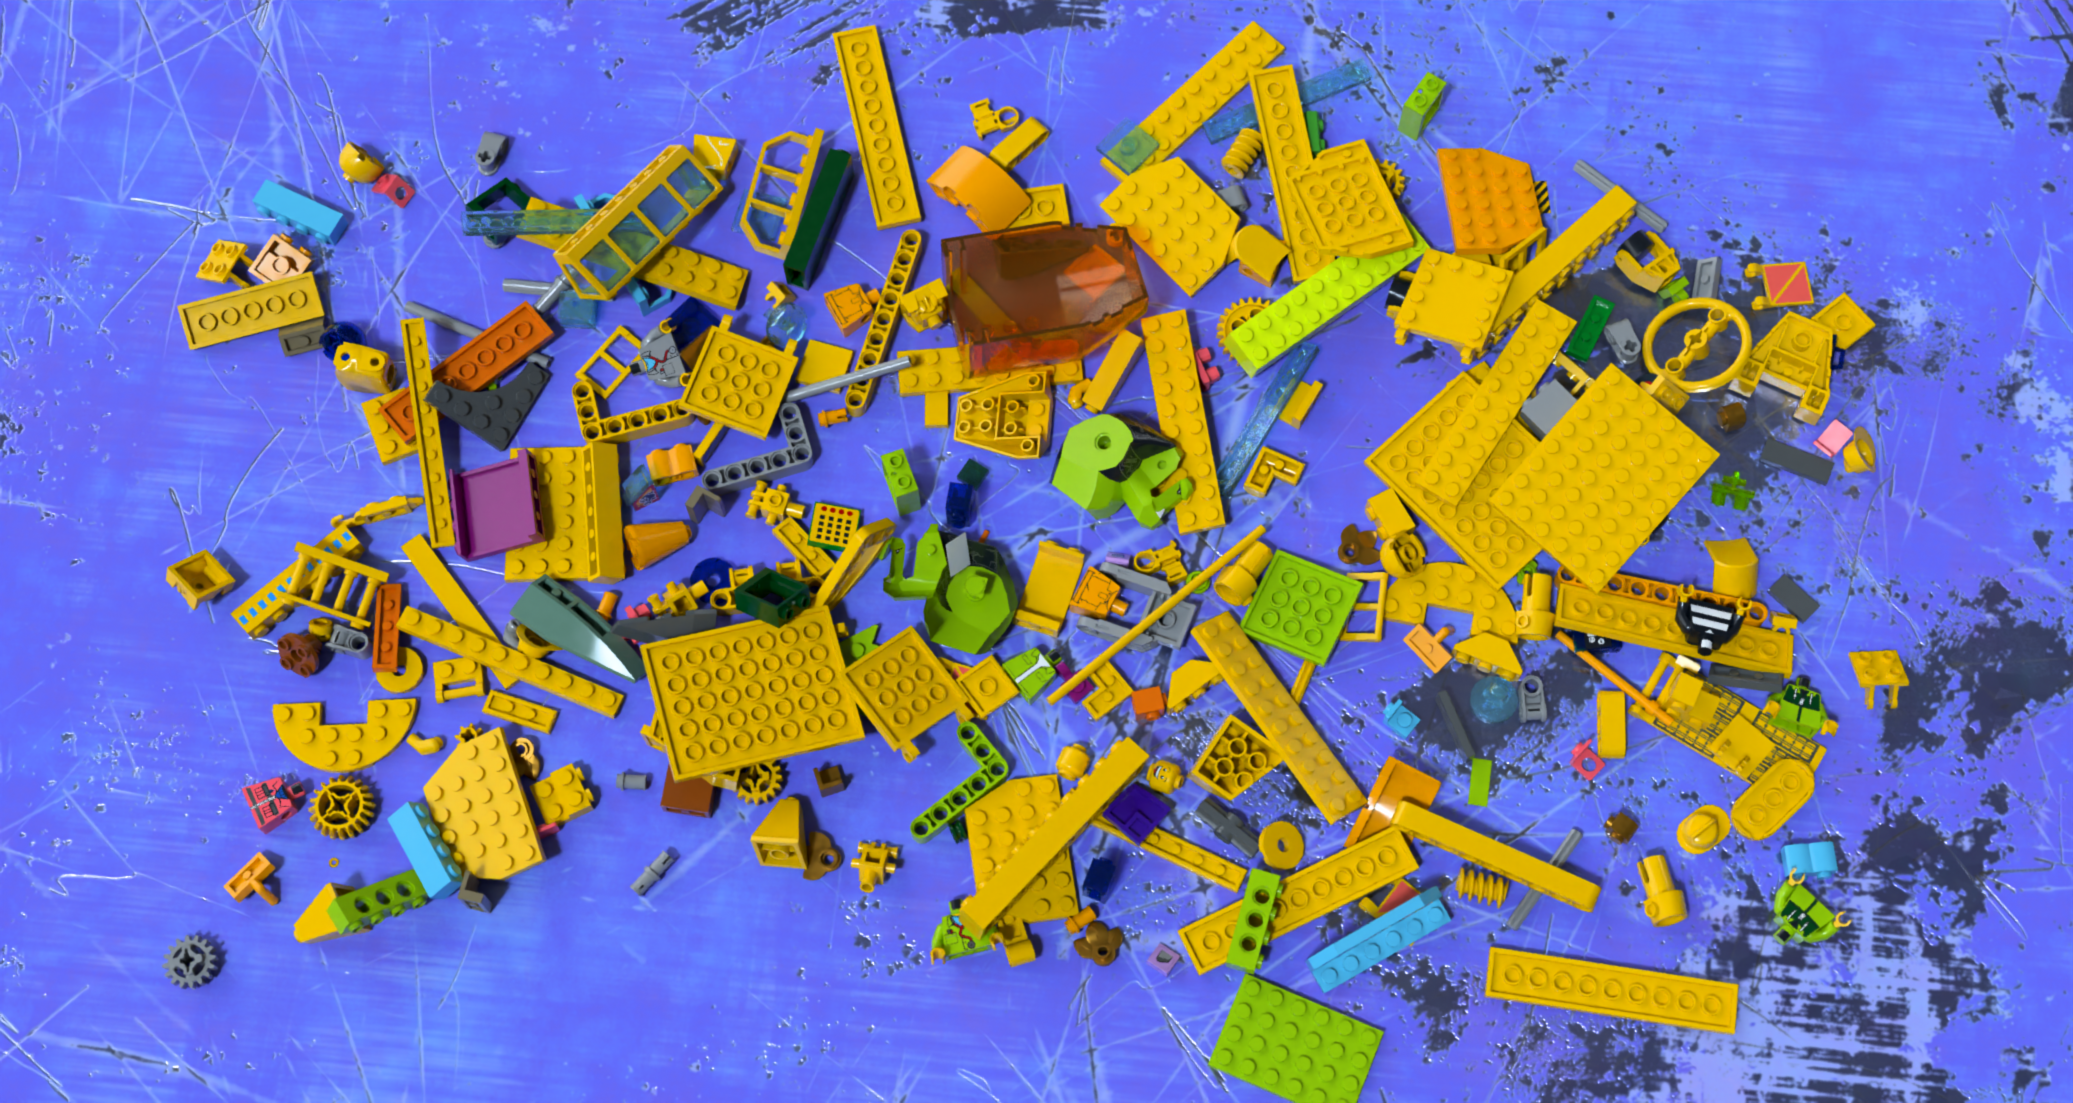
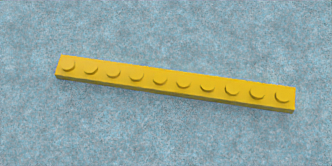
M424 317L400 320L431 548L453 547L455 539L437 410L423 401L433 385Z
M406 606L396 624L398 630L609 718H615L624 700V695L410 606Z

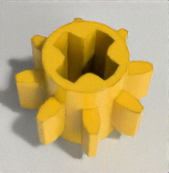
M471 723L466 728L460 726L461 731L459 735L454 737L457 741H460L457 745L459 746L466 743V739L472 740L471 736H474V738L481 736L484 731L481 728L475 731V726Z

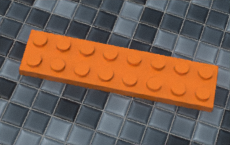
M524 301L431 370L432 381L434 383V381L438 380L447 386L462 391L480 392L552 339L555 334L531 305ZM408 386L378 408L379 413L406 445L416 439L410 389ZM437 410L438 422L445 418L446 415Z

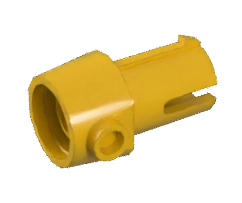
M1254 541V543L1244 549L1232 566L1223 567L1214 582L1213 587L1217 595L1225 602L1234 606H1247L1253 600L1251 594L1257 589V578L1273 559L1272 550L1259 541Z
M1533 573L1532 578L1530 574H1525L1521 582L1523 585L1522 608L1520 611L1515 612L1516 637L1532 641L1550 640L1555 614L1550 612L1552 576Z
M1655 855L1644 858V864L1637 862L1638 875H1640L1647 896V900L1643 901V906L1654 927H1665L1686 919L1688 913L1684 893L1682 890L1675 889L1665 856Z

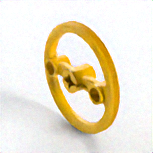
M1706 297L1689 298L1666 307L1648 325L1642 342V354L1649 372L1656 375L1661 374L1683 392L1688 393L1714 390L1733 380L1747 364L1752 350L1751 330L1748 322L1739 310L1724 301ZM1699 308L1711 309L1708 313L1709 320L1701 329H1693L1687 332L1684 337L1685 348L1677 357L1670 358L1666 362L1665 368L1661 369L1653 355V342L1661 326L1667 320L1683 311ZM1729 321H1734L1740 330L1742 340L1741 350L1734 363L1726 371L1711 379L1694 382L1683 381L1686 376L1685 369L1693 360L1706 358L1710 352L1709 341L1717 332L1727 329Z

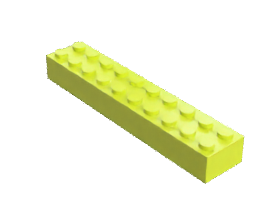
M1403 213L1401 216L1414 240L1413 247L1373 259L1340 256L1228 334L1223 342L1251 379L1392 281L1395 276H1399L1400 271H1406L1422 260L1426 248L1430 247Z

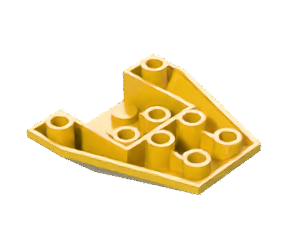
M1024 372L959 396L954 440L1017 460L1040 459L1050 446L1053 398L1048 372Z

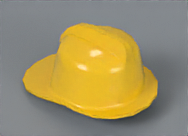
M1858 426L1854 431V440L1843 449L1845 471L1857 474L1866 471L1874 473L1876 472V450L1873 440L1867 430Z
M520 624L516 629L519 637L517 650L529 657L540 659L545 657L550 650H564L544 640L524 624Z
M1704 805L1679 824L1676 832L1677 841L1685 851L1692 854H1703L1729 834L1731 827L1730 819L1720 807Z

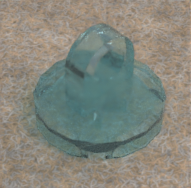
M792 302L783 303L774 310L768 308L763 315L767 319V337L773 344L781 348H785L789 338L799 341L806 331L807 324H805V318L807 319V315L802 307Z
M1490 676L1482 678L1473 687L1470 693V707L1475 716L1483 722L1499 724L1512 717L1517 708L1518 696L1515 688L1509 681L1501 677Z

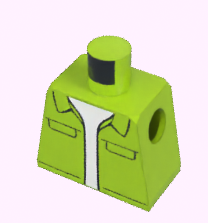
M1033 648L1003 663L1002 668L1018 688L1026 702L1032 705L1056 680V671L1053 669V666L1062 661L1055 649H1052L1043 656L1037 648Z

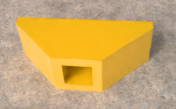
M1486 632L1455 644L1451 652L1457 662L1473 664L1485 673H1496L1505 681L1518 682L1523 672L1509 642Z
M1190 659L1171 674L1166 711L1169 716L1174 712L1176 714L1182 712L1188 706L1187 703L1193 698L1198 700L1207 692L1205 689L1212 684L1217 686L1224 680L1212 662Z

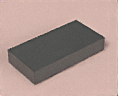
M1785 574L1767 591L1789 613L1795 615L1802 624L1820 607Z

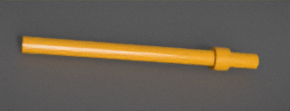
M1562 630L1556 634V639L1644 707V711L1651 717L1655 716L1668 727L1672 725L1675 719L1660 708L1661 705L1656 701H1650Z

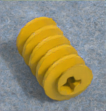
M1249 128L1240 130L1234 143L1231 144L1230 149L1221 159L1222 167L1227 173L1237 179L1244 178L1243 172H1248L1249 170L1247 165H1252V158H1257V152L1262 150L1261 134Z
M1460 867L1455 891H1458L1459 899L1467 893L1468 901L1470 902L1474 896H1477L1478 904H1481L1483 899L1487 898V906H1491L1495 900L1497 908L1500 909L1506 898L1509 879L1505 885L1503 884L1502 877H1498L1494 883L1493 875L1491 874L1484 880L1483 872H1479L1475 878L1473 870L1470 869L1465 875L1464 868Z

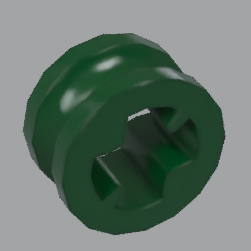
M959 819L956 820L954 825L948 824L956 844H959L961 839H968Z

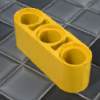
M1032 116L1001 141L990 152L988 158L1008 173L1048 138L1050 131Z
M1598 691L1597 751L1599 758L1624 759L1625 695L1623 691Z

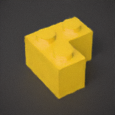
M1681 672L1670 685L1661 709L1673 719H1682L1688 722V725L1694 729L1705 730L1711 724L1721 698L1701 690L1704 684L1703 681Z

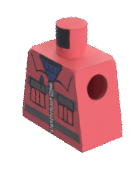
M281 777L242 788L256 824L264 834L271 832L297 814L298 809L294 800L306 794L300 781L288 787Z

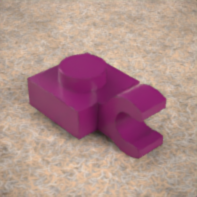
M1063 661L1055 666L1056 673L1064 681L1060 687L1079 672L1078 670L1072 674ZM1085 679L1066 695L1076 705L1092 692L1094 687Z

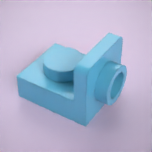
M1398 699L1395 704L1390 702L1383 711L1385 717L1382 723L1406 740L1420 723L1421 719L1402 706L1403 701Z

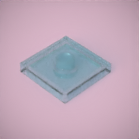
M1125 117L1096 146V150L1129 176L1159 148V143Z
M748 189L743 191L731 227L733 232L745 234L739 223L748 196ZM756 191L753 193L752 198L785 209L787 207L788 201L785 198ZM749 207L746 220L758 238L775 242L783 217Z

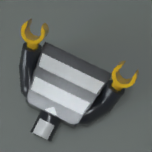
M1680 584L1676 590L1680 600L1677 601L1675 621L1681 632L1685 634V641L1688 644L1698 646L1697 652L1700 655L1709 656L1712 654V649L1719 650L1723 643H1729L1739 633L1745 618L1743 614L1751 608L1752 600H1749L1748 606L1743 608L1740 605L1742 597H1740L1736 601L1737 612L1734 613V608L1689 598L1687 602L1688 597L1694 593V586L1692 584L1689 585L1688 593L1685 594L1683 592L1684 584Z

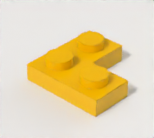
M1109 661L1089 676L1099 689L1082 701V706L1096 723L1131 697V692H1133L1132 688Z

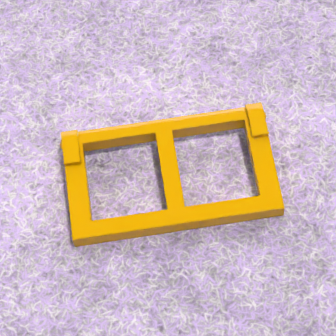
M1542 226L1500 257L1499 268L1508 270V262L1519 254L1518 268L1514 273L1515 276L1527 265V247L1537 241L1535 257L1545 249L1547 228Z
M621 325L616 328L582 368L574 374L578 380L591 384L593 391L604 400H607L631 373L629 365L624 368L605 351L620 335L638 350L641 349V341ZM638 354L632 362L640 360V355ZM600 357L621 373L606 390L585 375Z
M1385 572L1347 573V577L1357 581H1380L1378 603H1356L1353 611H1377L1375 633H1348V619L1339 640L1349 642H1381L1389 574Z

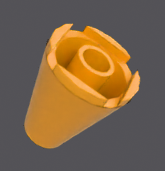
M682 521L632 524L624 528L626 547L633 555L631 561L637 571L644 570L689 544V538H692L689 525H684Z

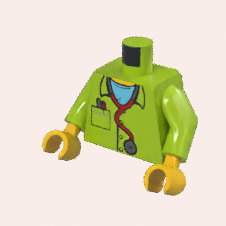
M952 900L948 902L951 915L942 917V923L936 926L931 941V964L934 965L936 959H942L943 964H945L946 961L991 950V947L996 951L995 945L997 943H1003L1004 947L1006 946L1004 936L994 925L979 941L958 921L960 905L963 900Z

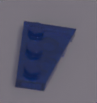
M691 296L667 317L672 318L668 321V326L670 328L677 327L676 330L672 331L678 349L683 348L684 344L693 341L710 325L719 327L721 323Z

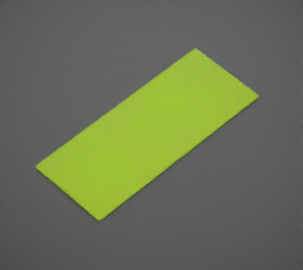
M1473 758L1468 804L1487 807L1492 766L1491 760Z

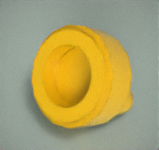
M315 618L309 622L308 630L310 634L317 636L321 642H327L331 639L333 622L326 618Z

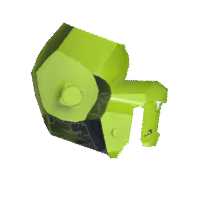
M1129 413L1101 414L1069 428L1057 454L1049 483L1087 510L1096 520L1110 517L1126 503L1140 526L1150 530H1154L1163 524L1162 517L1182 500H1187L1194 491L1191 482L1185 478L1178 481L1158 497L1151 496L1150 490L1177 469L1178 462L1184 453L1167 438L1135 415Z
M930 524L929 529L917 542L914 575L905 579L902 575L906 545L903 539L892 537L889 546L892 550L890 571L888 576L883 578V592L895 601L926 600L923 614L925 628L930 641L974 655L988 652L1009 626L1015 613V608L1018 605L1013 581L997 548L967 539L971 564L951 577L946 544L958 536L938 530V524Z

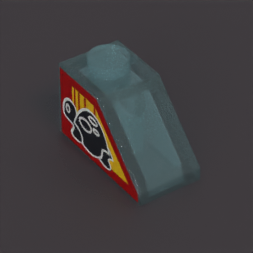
M644 464L640 465L622 484L625 493L621 495L627 507L632 505L635 512L660 500L654 482Z

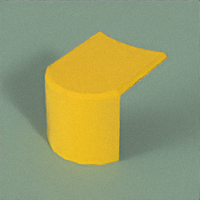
M1249 225L1243 227L1233 236L1225 266L1237 258L1264 280L1270 282L1278 263L1292 250L1262 226Z
M1747 538L1727 541L1705 540L1703 543L1714 562L1712 593L1734 598L1742 597L1744 600L1753 598L1757 593L1759 559Z

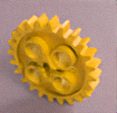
M1249 297L1248 302L1245 303L1241 298L1239 306L1232 302L1231 310L1225 308L1224 315H1220L1219 321L1221 323H1217L1216 329L1219 332H1217L1216 338L1221 339L1218 347H1225L1222 354L1230 353L1229 361H1232L1235 357L1223 343L1228 334L1233 331L1232 328L1239 327L1245 323L1241 318L1248 321L1251 319V316H1255L1267 308L1270 303L1269 300L1265 304H1261L1260 297L1256 303Z

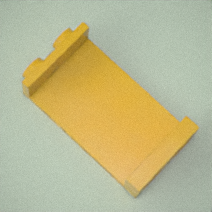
M1040 540L1038 544L1039 551L1018 609L1015 608L1013 624L1058 638L1085 562V554H1082L1076 548L1069 547L1066 549L1060 547L1054 541L1047 540L1044 542Z

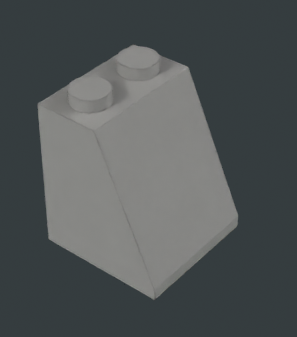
M1556 379L1551 383L1545 382L1538 389L1539 394L1533 399L1529 397L1523 402L1520 417L1540 441L1577 401Z

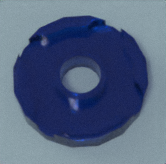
M708 558L695 566L690 576V585L692 586L702 580L709 590L708 593L698 598L703 603L711 604L710 597L715 590L731 588L729 568L733 567L730 563L720 558ZM711 576H718L720 578V582L715 586L707 584ZM718 599L715 604L723 603L726 600Z

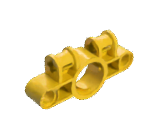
M795 559V562L782 564L775 562L776 572L808 585L809 589L813 586L821 587L824 583L822 578L816 576L802 578L799 559ZM752 565L744 569L733 570V568H729L731 588L718 589L712 593L710 597L711 609H716L718 616L744 613L736 609L734 589L754 576ZM810 592V601L812 602L816 594ZM718 599H725L727 604L721 607L717 606L715 602Z

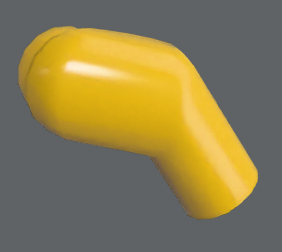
M1089 378L1070 388L1067 401L1068 404H1071L1072 409L1082 407V394L1087 391L1091 384Z
M412 733L406 740L421 755L436 753L443 747V740L437 736L422 740L418 735Z

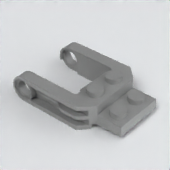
M1102 562L1099 572L1119 586L1150 596L1140 622L1173 596L1168 583L1108 562ZM1184 601L1179 602L1125 647L1145 653L1161 644L1180 651L1197 606ZM1080 615L1076 628L1080 631L1115 643L1131 630L1101 619L1097 621Z

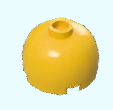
M348 141L343 147L339 156L340 168L345 172L342 176L353 184L355 181L362 184L371 183L385 169L383 164L374 156L372 158L367 154L366 150L351 141Z
M1404 530L1389 536L1380 548V561L1383 568L1392 577L1400 579L1416 576L1422 573L1426 564H1423L1422 559L1426 557L1422 543L1414 534L1408 535Z

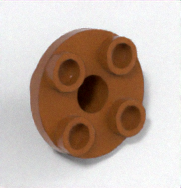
M287 633L277 641L278 652L281 657L280 664L284 669H291L296 674L305 678L317 671L319 667L317 654L321 655L320 651L322 650L321 641L317 636L310 633L305 635Z

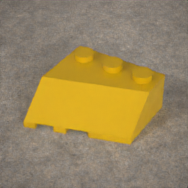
M1230 714L1223 720L1186 777L1205 791L1231 801L1284 760L1269 740Z

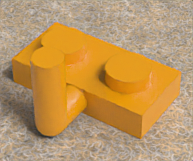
M1419 623L1403 639L1435 674H1438L1454 658L1441 644L1447 636H1452L1455 633V629L1452 626L1441 628L1433 636L1422 623Z
M260 851L223 886L238 903L253 890L271 906L276 905L278 902V898L261 883L275 867Z

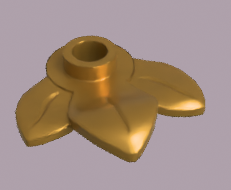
M1353 524L1343 529L1340 536L1342 544L1338 548V557L1343 563L1354 564L1358 562L1362 565H1371L1380 560V552L1373 549L1377 539L1376 531L1358 533ZM1348 550L1352 551L1353 556L1349 557L1345 552Z
M518 738L509 747L519 777L525 774L530 779L536 780L539 776L541 765L540 760L534 755V745L527 738ZM520 745H523L525 747V752L523 754H520L518 752V748Z
M810 832V846H806L808 868L804 869L803 878L814 881L822 878L826 872L835 871L841 864V855L836 849L831 847L827 836L819 832ZM827 856H833L831 864L825 863Z
M1092 921L1087 926L1086 938L1074 940L1073 944L1076 952L1082 958L1092 959L1097 965L1105 967L1112 964L1115 960L1116 950L1121 946L1123 937L1119 928L1107 931L1102 923ZM1107 951L1106 955H1099L1100 952Z

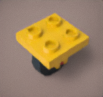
M1644 374L1634 381L1674 416L1690 398L1689 395L1661 374Z

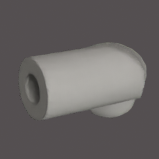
M511 619L505 626L503 640L509 648L518 651L519 637L516 629L521 623L517 619Z

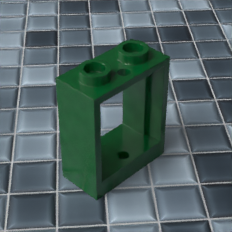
M506 177L466 204V219L495 245H499L517 232L531 196L526 195L516 183H512ZM506 195L521 210L502 223H499L484 209Z
M767 567L734 589L737 610L777 628L782 627L811 606L808 585ZM773 593L786 600L776 606L763 600V598Z

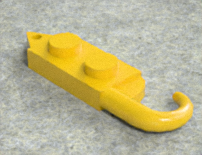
M393 496L388 501L367 504L366 507L360 508V511L356 512L353 518L339 521L344 518V515L335 516L331 519V526L337 528L343 523L347 528H352L412 512V509L423 504L424 500L423 497L407 498L406 496Z

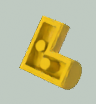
M1263 446L1243 488L1249 494L1263 498L1273 478L1296 487L1304 471L1305 464Z

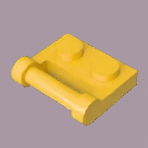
M465 657L433 662L437 704L445 703V700L486 695L482 664ZM476 681L475 686L444 690V686Z

